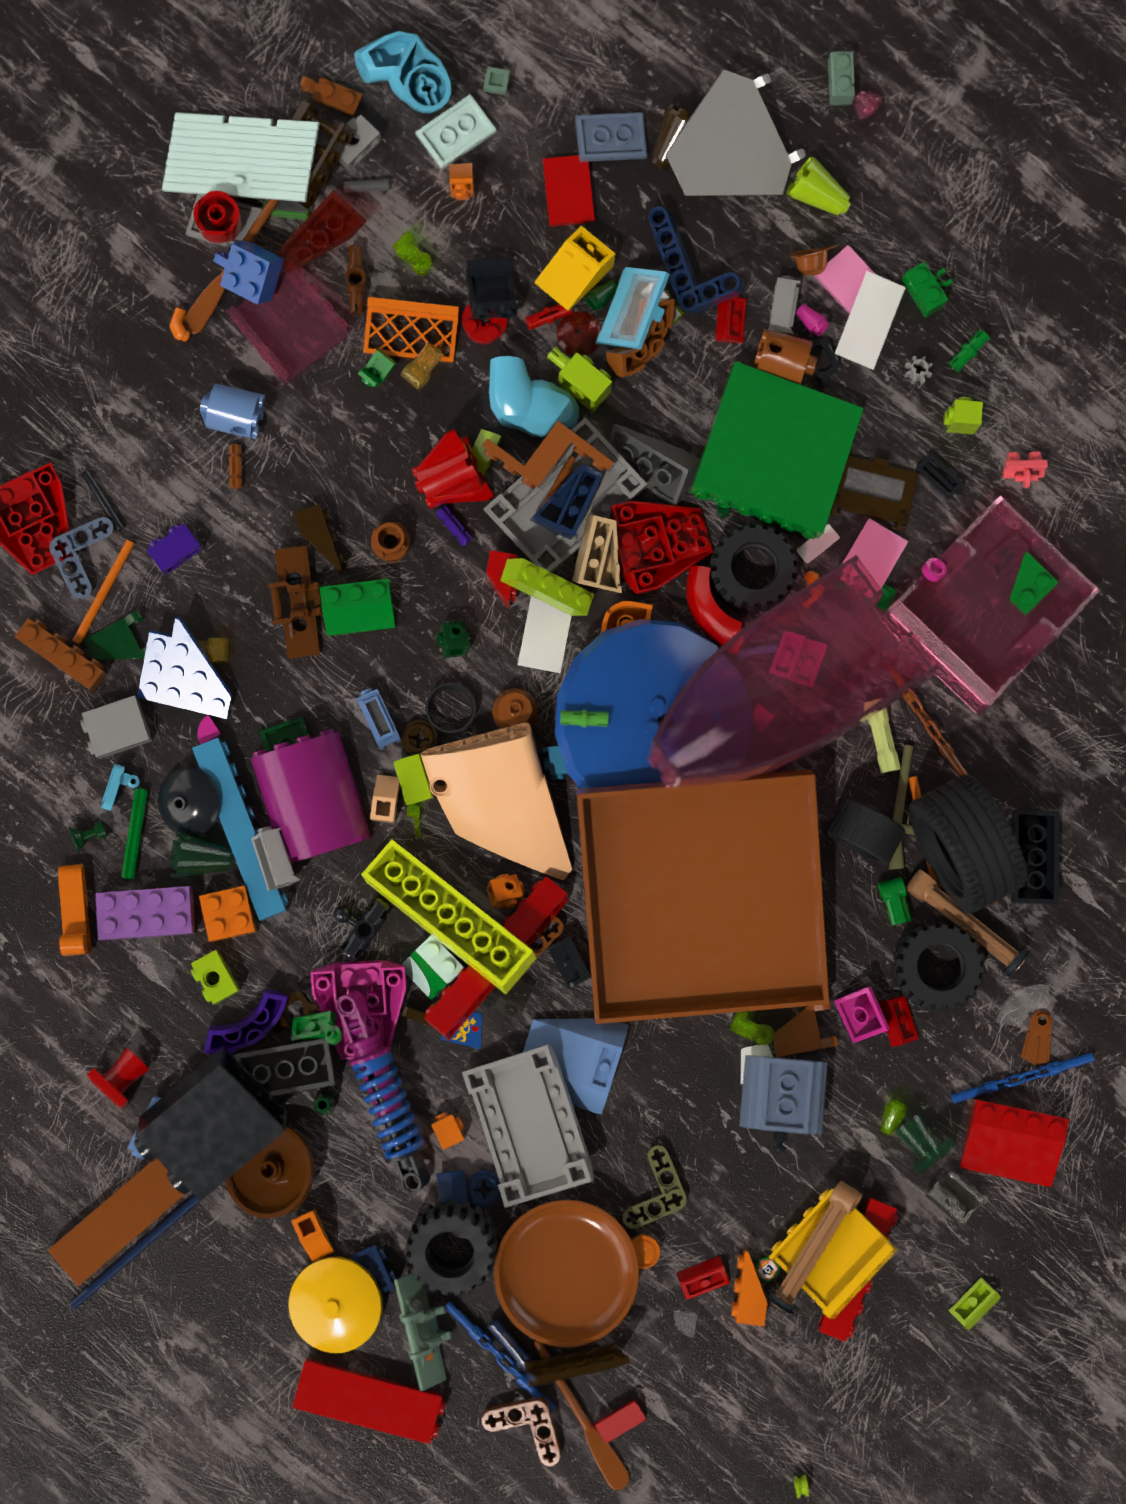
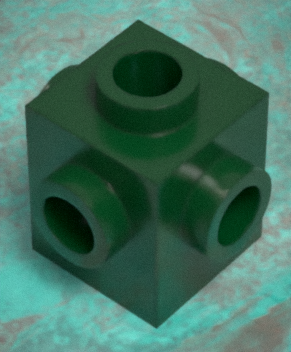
M447 621L441 625L439 633L436 634L437 645L441 646L444 658L467 655L471 634L470 630L466 629L464 621Z

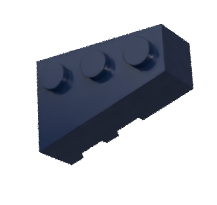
M582 464L532 516L530 521L571 540L580 526L603 474Z

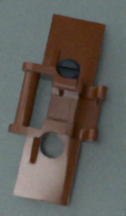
M307 546L275 549L279 582L268 584V589H271L274 614L272 624L284 625L288 659L320 655L316 617L323 615L319 591L320 584L319 582L312 584ZM287 588L290 596L291 611L290 618L283 619L280 589ZM297 619H304L306 621L307 627L304 631L299 632L295 630L294 623Z

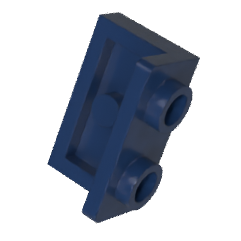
M376 1243L351 1255L354 1261L363 1265L374 1276L380 1287L381 1294L396 1288L394 1280L397 1279V1275L393 1268L389 1269L386 1260L389 1258L384 1247L380 1248L379 1244Z

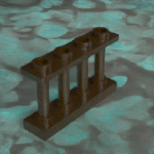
M303 100L292 120L319 122V129L333 136L327 148L318 143L315 146V153L321 155V158L315 168L312 167L306 202H298L304 208L309 209L316 201L317 194L322 185L327 182L333 166L338 163L344 147L351 141L353 130L344 122H341L339 127L336 128L317 117L319 111Z

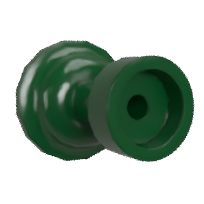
M101 820L94 822L93 828L80 832L78 828L68 827L78 853L84 847L85 840L96 836L100 840L107 838Z

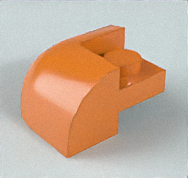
M621 601L612 605L604 616L601 633L640 619L650 620L653 605L632 601Z

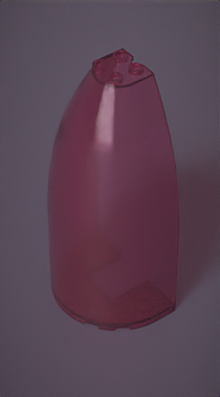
M857 555L756 618L707 659L687 682L662 721L649 748L651 755L647 757L650 765L654 769L658 768L662 774L661 780L667 788L671 786H701L732 782L773 771L832 743L935 675L939 666L914 632L911 630L904 634L899 642L875 609L884 592Z

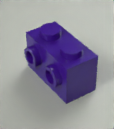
M184 523L173 526L169 529L167 536L163 539H155L150 543V548L146 550L165 576L203 549Z

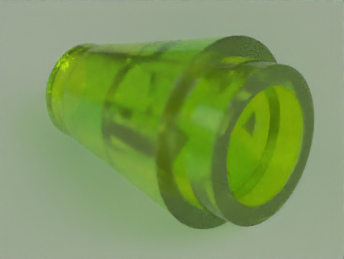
M890 1099L889 1103L885 1104L880 1131L893 1136V1133L907 1114V1106L899 1101Z

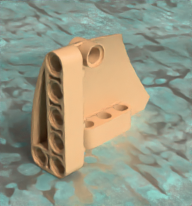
M521 723L436 746L421 753L430 783V790L437 797L456 835L502 857L564 881L571 872L572 866L563 840V833L546 776L543 775L536 742L529 723ZM437 780H444L446 784L438 786L435 782Z

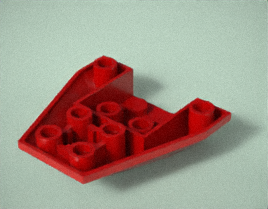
M50 462L0 485V545L31 575L56 564L50 552V542L55 537L68 532L69 524L62 482ZM58 540L55 550L62 552L63 557H59L60 561L72 555L71 553L65 554L64 547H66V543H61Z
M638 501L625 502L610 507V519L616 520L617 553L622 578L636 594L657 590L713 553L701 509Z

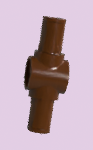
M354 245L348 246L349 265L345 275L347 294L350 295L349 314L356 315L357 308L358 315H363V295L366 293L365 288L367 287L362 256L363 246L356 245L355 252ZM354 276L362 278V281L358 284L350 282Z

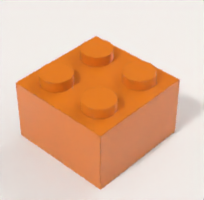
M246 886L199 896L209 942L258 932L251 898Z

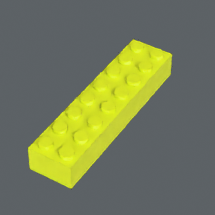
M391 840L361 874L367 884L505 994L509 992L536 960L534 952L394 840Z

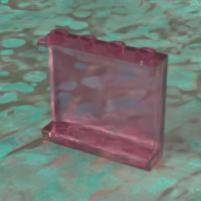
M291 261L288 262L289 267L279 274L272 301L257 305L246 300L236 309L232 306L226 311L231 321L284 386L349 336L347 332L349 326L341 316L337 318L333 314L334 308L327 299L323 301L318 295L320 291L313 282L308 283L304 278L306 274L298 264L294 266Z

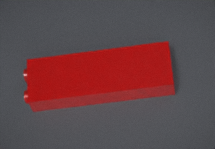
M306 1358L292 1408L430 1444L432 1438H437L440 1424H436L438 1414L443 1415L446 1401L442 1400L443 1393L428 1389L420 1391V1387Z

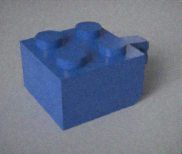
M248 241L232 243L229 254L224 251L215 254L214 262L224 267L220 286L257 305L272 301L284 258Z

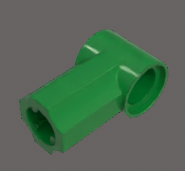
M897 877L878 882L879 893L883 903L885 902L891 926L911 921L902 878Z

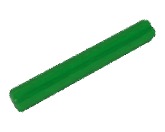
M136 788L134 792L121 875L124 879L133 880L135 878L148 796L146 789Z

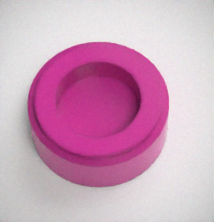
M933 557L923 564L922 572L928 580L937 582L945 576L947 568L942 560Z

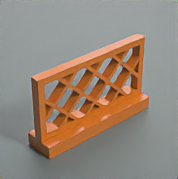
M368 297L363 353L374 354L378 350L369 348L370 338L378 334L385 343L379 349L388 356L454 363L460 313L459 307ZM372 312L382 313L387 319L378 329L371 322ZM386 314H391V315H394V316H392V317L389 319ZM399 315L405 316L410 322L400 332L391 322ZM409 317H417V318L414 319L413 321H411ZM421 318H427L433 326L422 334L414 323ZM431 319H436L439 321L434 324ZM444 320L453 321L452 331L444 336L437 326ZM390 323L397 334L386 341L379 331ZM371 326H372V328H373L375 331L370 334V330H371ZM413 326L420 336L409 344L402 333ZM435 328L442 339L434 346H431L424 336ZM398 336L407 344V347L401 352L394 351L389 345ZM450 336H451V344H450V343L448 342V340H447V338L450 337ZM420 339H423L430 347L424 354H417L412 348ZM445 341L450 347L449 357L439 356L434 349ZM386 346H388V348H389L391 351L383 350V349H384ZM410 348L413 353H406V351ZM433 351L436 356L428 354Z

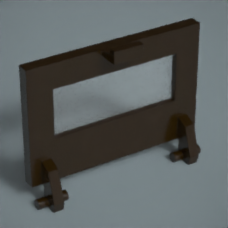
M848 456L830 514L840 516L841 512L837 511V509L897 523V526L893 525L892 529L905 532L906 528L902 526H906L919 473L887 465L888 460L874 457V461Z

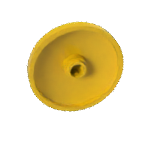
M344 1257L323 1258L309 1265L296 1278L289 1296V1313L296 1331L309 1345L324 1352L343 1353L358 1348L374 1334L382 1317L383 1299L376 1279L363 1265Z

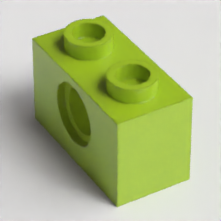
M214 950L191 963L193 969L190 971L196 982L201 981L204 987L201 991L208 1003L211 1001L213 1005L218 1004L240 991L219 950ZM214 971L220 977L216 985H212L208 981L209 974Z

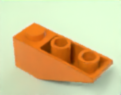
M743 1249L742 1255L738 1254L737 1269L741 1270L740 1278H735L734 1292L738 1293L737 1302H732L731 1316H735L734 1320L736 1323L764 1326L767 1301L747 1249Z

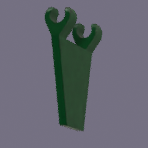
M134 611L122 620L84 639L95 660L144 659L146 647L141 650L130 629V626L143 621L142 614Z

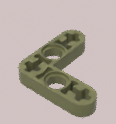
M661 1145L652 1146L648 1150L647 1157L662 1193L624 1210L622 1219L628 1228L635 1229L679 1211L686 1205L687 1199L667 1150ZM658 1149L659 1152H664L661 1159L663 1164L669 1162V1167H662L656 1171L655 1167H659V1163L656 1159L652 1160L651 1158L654 1155V1150ZM662 1172H672L674 1178L670 1184L661 1182L660 1175ZM673 1193H676L677 1196L682 1195L683 1199L679 1200L680 1205L676 1206L675 1203L668 1204L670 1210L665 1211V1206L660 1198L665 1197V1201H669L672 1199ZM651 1202H658L661 1205L659 1214L651 1215L648 1212V1205ZM644 1206V1212L648 1219L644 1220L642 1215L636 1219L637 1223L635 1224L631 1221L627 1222L626 1218L629 1217L630 1211L638 1214L641 1212L639 1207Z

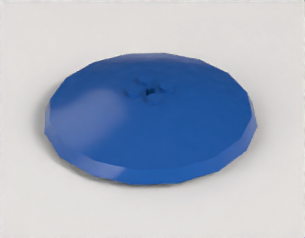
M640 619L604 631L574 658L557 694L555 737L567 773L580 789L738 776L750 752L752 708L740 672L713 640L678 622ZM582 709L593 712H608V727L586 726V728H581V726L560 725L561 710L582 711Z

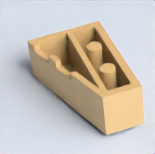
M593 514L587 515L572 581L622 593L619 579L620 566L617 553L616 520Z

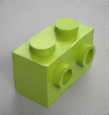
M969 397L955 399L953 404L948 406V410L944 413L943 425H947L946 432L974 435L981 426L983 402L972 401V398Z

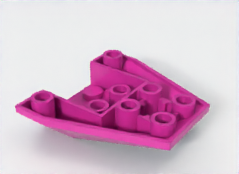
M385 960L335 962L311 971L312 995L316 1004L320 1005V1013L328 1011L336 1013V1026L342 1030V1039L339 1043L335 1044L341 1060L353 1059L355 1054L349 1048L348 1044L350 1042L344 1031L336 1003L341 996L354 990L361 992L365 998L369 1013L374 1020L376 1032L380 1033L381 1038L379 1040L382 1047L391 1046L406 991L404 965ZM348 999L349 1005L353 1008L352 1001Z

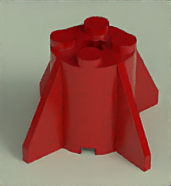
M455 429L447 432L419 465L412 468L413 474L417 479L415 485L420 494L425 493V501L430 509L444 503L487 501L494 497L482 472H479L476 464L477 460L472 452L468 436L460 439Z

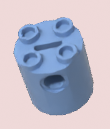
M215 384L212 391L203 395L200 413L206 428L257 439L259 433L258 421L263 419L265 407H263L265 395Z

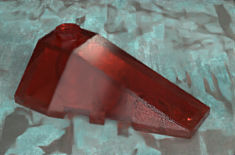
M332 191L276 252V255L284 258L282 268L289 274L353 238L367 220Z

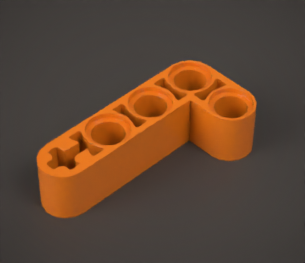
M83 864L59 866L58 881L63 935H60L59 938L61 955L90 954L91 937Z

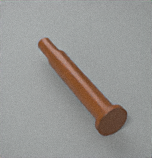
M570 455L541 507L565 483L576 458Z

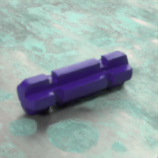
M446 505L442 506L436 512L439 519L445 521L444 525L454 537H458L457 540L462 546L470 543L472 540L470 533L464 531L465 527L454 514H450L451 511Z

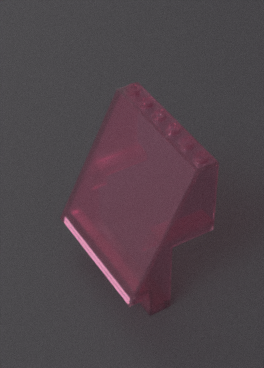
M999 496L939 557L947 568L945 576L941 580L933 582L928 580L923 574L879 620L980 716L1028 664L1063 632L1100 590L1004 498ZM1009 538H1013V540L1011 539V542L1009 540L1007 543H1005ZM1010 544H1015L1018 548L1013 551ZM1002 545L1007 548L1009 546L1007 555L1011 554L1010 550L1016 559L1006 569L1000 566L1002 563L993 555ZM1028 552L1059 583L1027 615H1024L1009 601V597L1015 584V578L1019 571L1022 557ZM986 560L992 565V566H990V567H991L993 570H991V569L989 568V566H987V565L985 564ZM995 564L997 566L999 564L1000 570L1002 569L999 575L994 573Z

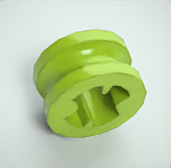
M802 1475L801 1478L794 1476L797 1498H800L802 1494L808 1497L809 1490L806 1475Z

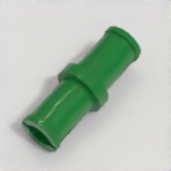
M979 329L968 343H964L961 346L962 349L948 362L949 365L957 372H960L971 358L974 359L977 356L978 350L990 339L988 334Z

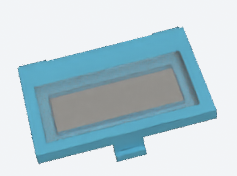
M625 267L595 344L641 350L652 320L661 322L665 310L660 308L658 304L670 274L664 271Z

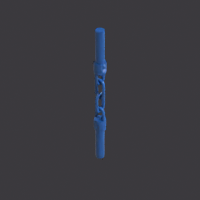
M1088 1053L1061 1062L1055 1061L1022 1074L1012 1075L998 1081L985 1082L981 1086L952 1094L950 1097L954 1104L984 1094H994L998 1090L1020 1085L1037 1078L1057 1075L1064 1070L1094 1062V1057L1092 1053ZM1047 1069V1073L1041 1074V1070ZM1035 1074V1076L1029 1078L1025 1077L1026 1075ZM1019 1077L1020 1081L1010 1084L1011 1079Z
M451 1300L444 1306L483 1349H489L496 1356L497 1363L506 1372L513 1373L517 1377L516 1382L523 1389H526L533 1397L546 1399L551 1413L556 1409L557 1406L537 1386H528L526 1373H520L516 1369L515 1362L506 1353H500L493 1346L492 1339L477 1324L475 1325ZM483 1336L489 1341L485 1345L480 1341ZM504 1357L512 1364L509 1366V1369L500 1361Z

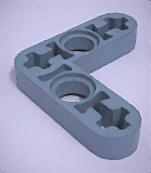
M97 518L55 537L50 542V552L71 595L77 599L89 596L92 587L75 551L111 535L113 523L108 518ZM100 521L102 524H107L106 534H103L102 531L94 534L96 539L93 540L92 532L87 527L90 525L91 530L99 527L98 522ZM80 530L86 532L88 536L84 544L78 543L75 539V534ZM58 540L61 543H66V547H64L65 554L71 553L72 557L65 558L61 562L59 557H63V554L60 550H55ZM67 561H73L76 564L77 570L74 574L66 573L64 565ZM81 574L82 578H78V581L81 585H86L83 595L80 592H75L77 583L75 580L70 583L69 578Z

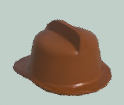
M839 244L792 252L789 254V257L795 259L797 268L803 275H818L827 266L828 250L839 246Z

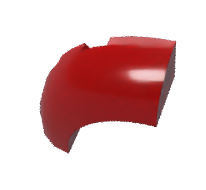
M704 566L690 567L686 581V598L693 620L709 636V639L713 640L717 645L735 652L742 632V622L725 614L716 604L709 585L711 568Z

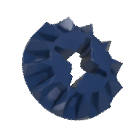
M485 1170L474 1173L466 1184L468 1200L474 1206L483 1209L496 1205L502 1197L498 1187L500 1184L499 1177L495 1173ZM483 1179H485L487 1187L495 1188V1190L487 1192L486 1200H484L482 1192L474 1190L482 1186Z

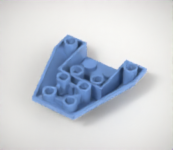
M595 1018L533 1019L523 1052L550 1044L557 1055L571 1102L579 1108L602 1114L629 1025L621 1022L595 1024Z

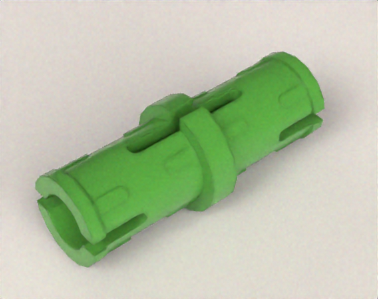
M582 709V711L561 710L560 725L581 726V728H586V726L608 727V712L587 711V709Z

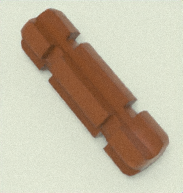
M230 444L229 475L231 478H229V486L231 489H241L242 458L240 455H242V447L240 444Z

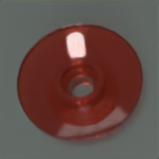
M573 312L571 315L565 316L558 324L556 332L558 344L569 355L574 356L576 353L581 356L583 354L589 355L599 346L595 343L601 327L592 315L585 312ZM580 328L583 330V334L577 335L575 330Z

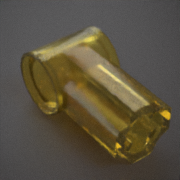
M428 342L415 360H412L404 368L400 376L419 391L431 377L430 373L444 354L439 348Z
M209 638L208 640H196L211 663H228L229 639Z

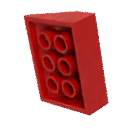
M972 1099L959 1168L1052 1187L1065 1144L1069 1119Z

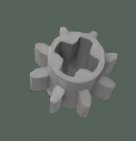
M913 356L912 364L908 362L905 364L904 367L909 369V371L904 376L912 379L911 384H914L915 381H920L923 385L925 383L924 377L931 378L932 373L928 369L933 364H928L925 361V356L922 359H917L916 356ZM917 366L921 368L920 374L916 373Z

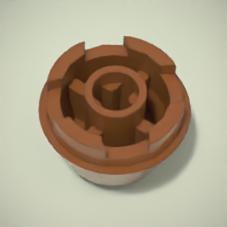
M513 688L502 692L495 699L492 715L500 729L521 723H529L532 727L538 717V706L530 693L522 689Z

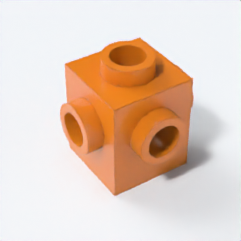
M509 874L499 875L496 879L490 880L486 888L493 910L502 907L511 909L518 906L525 893L522 881L518 880L517 874L510 876Z

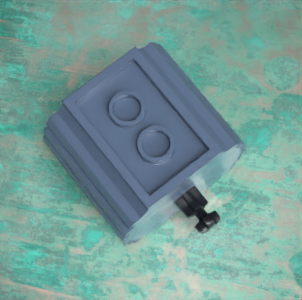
M745 1055L739 1126L774 1131L773 1140L777 1141V1145L772 1146V1150L778 1153L786 1152V1147L782 1145L783 1142L787 1141L788 1132L822 1134L828 1063Z

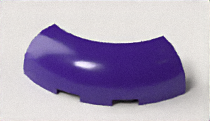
M264 988L259 1003L245 1018L228 1025H209L204 1053L215 1054L223 1046L231 1053L258 1042L278 1022L285 1008L288 996L281 992Z

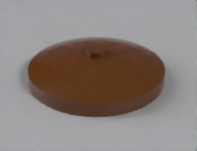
M286 1126L284 1133L225 1181L231 1198L241 1210L257 1218H279L295 1211L305 1201L313 1185L315 1166L311 1149L297 1131Z

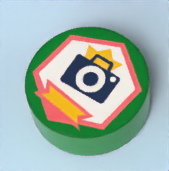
M762 1257L757 1261L755 1271L761 1280L772 1281L779 1274V1265L769 1257Z

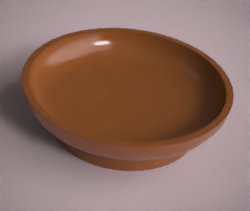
M572 1200L545 1203L522 1215L503 1237L494 1265V1281L497 1296L508 1318L529 1337L541 1343L558 1347L585 1345L611 1332L623 1320L631 1308L637 1292L639 1278L636 1252L623 1227L602 1209L591 1204Z

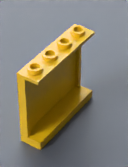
M833 1188L824 1191L819 1197L820 1202L815 1208L811 1206L803 1214V1221L799 1225L797 1223L794 1224L787 1232L789 1236L783 1242L780 1240L772 1247L771 1251L773 1253L769 1258L775 1260L787 1273L791 1270L830 1206L831 1201L829 1199L834 1190ZM855 1208L852 1213H847L802 1286V1289L823 1309L822 1312L828 1318L834 1319L898 1249Z

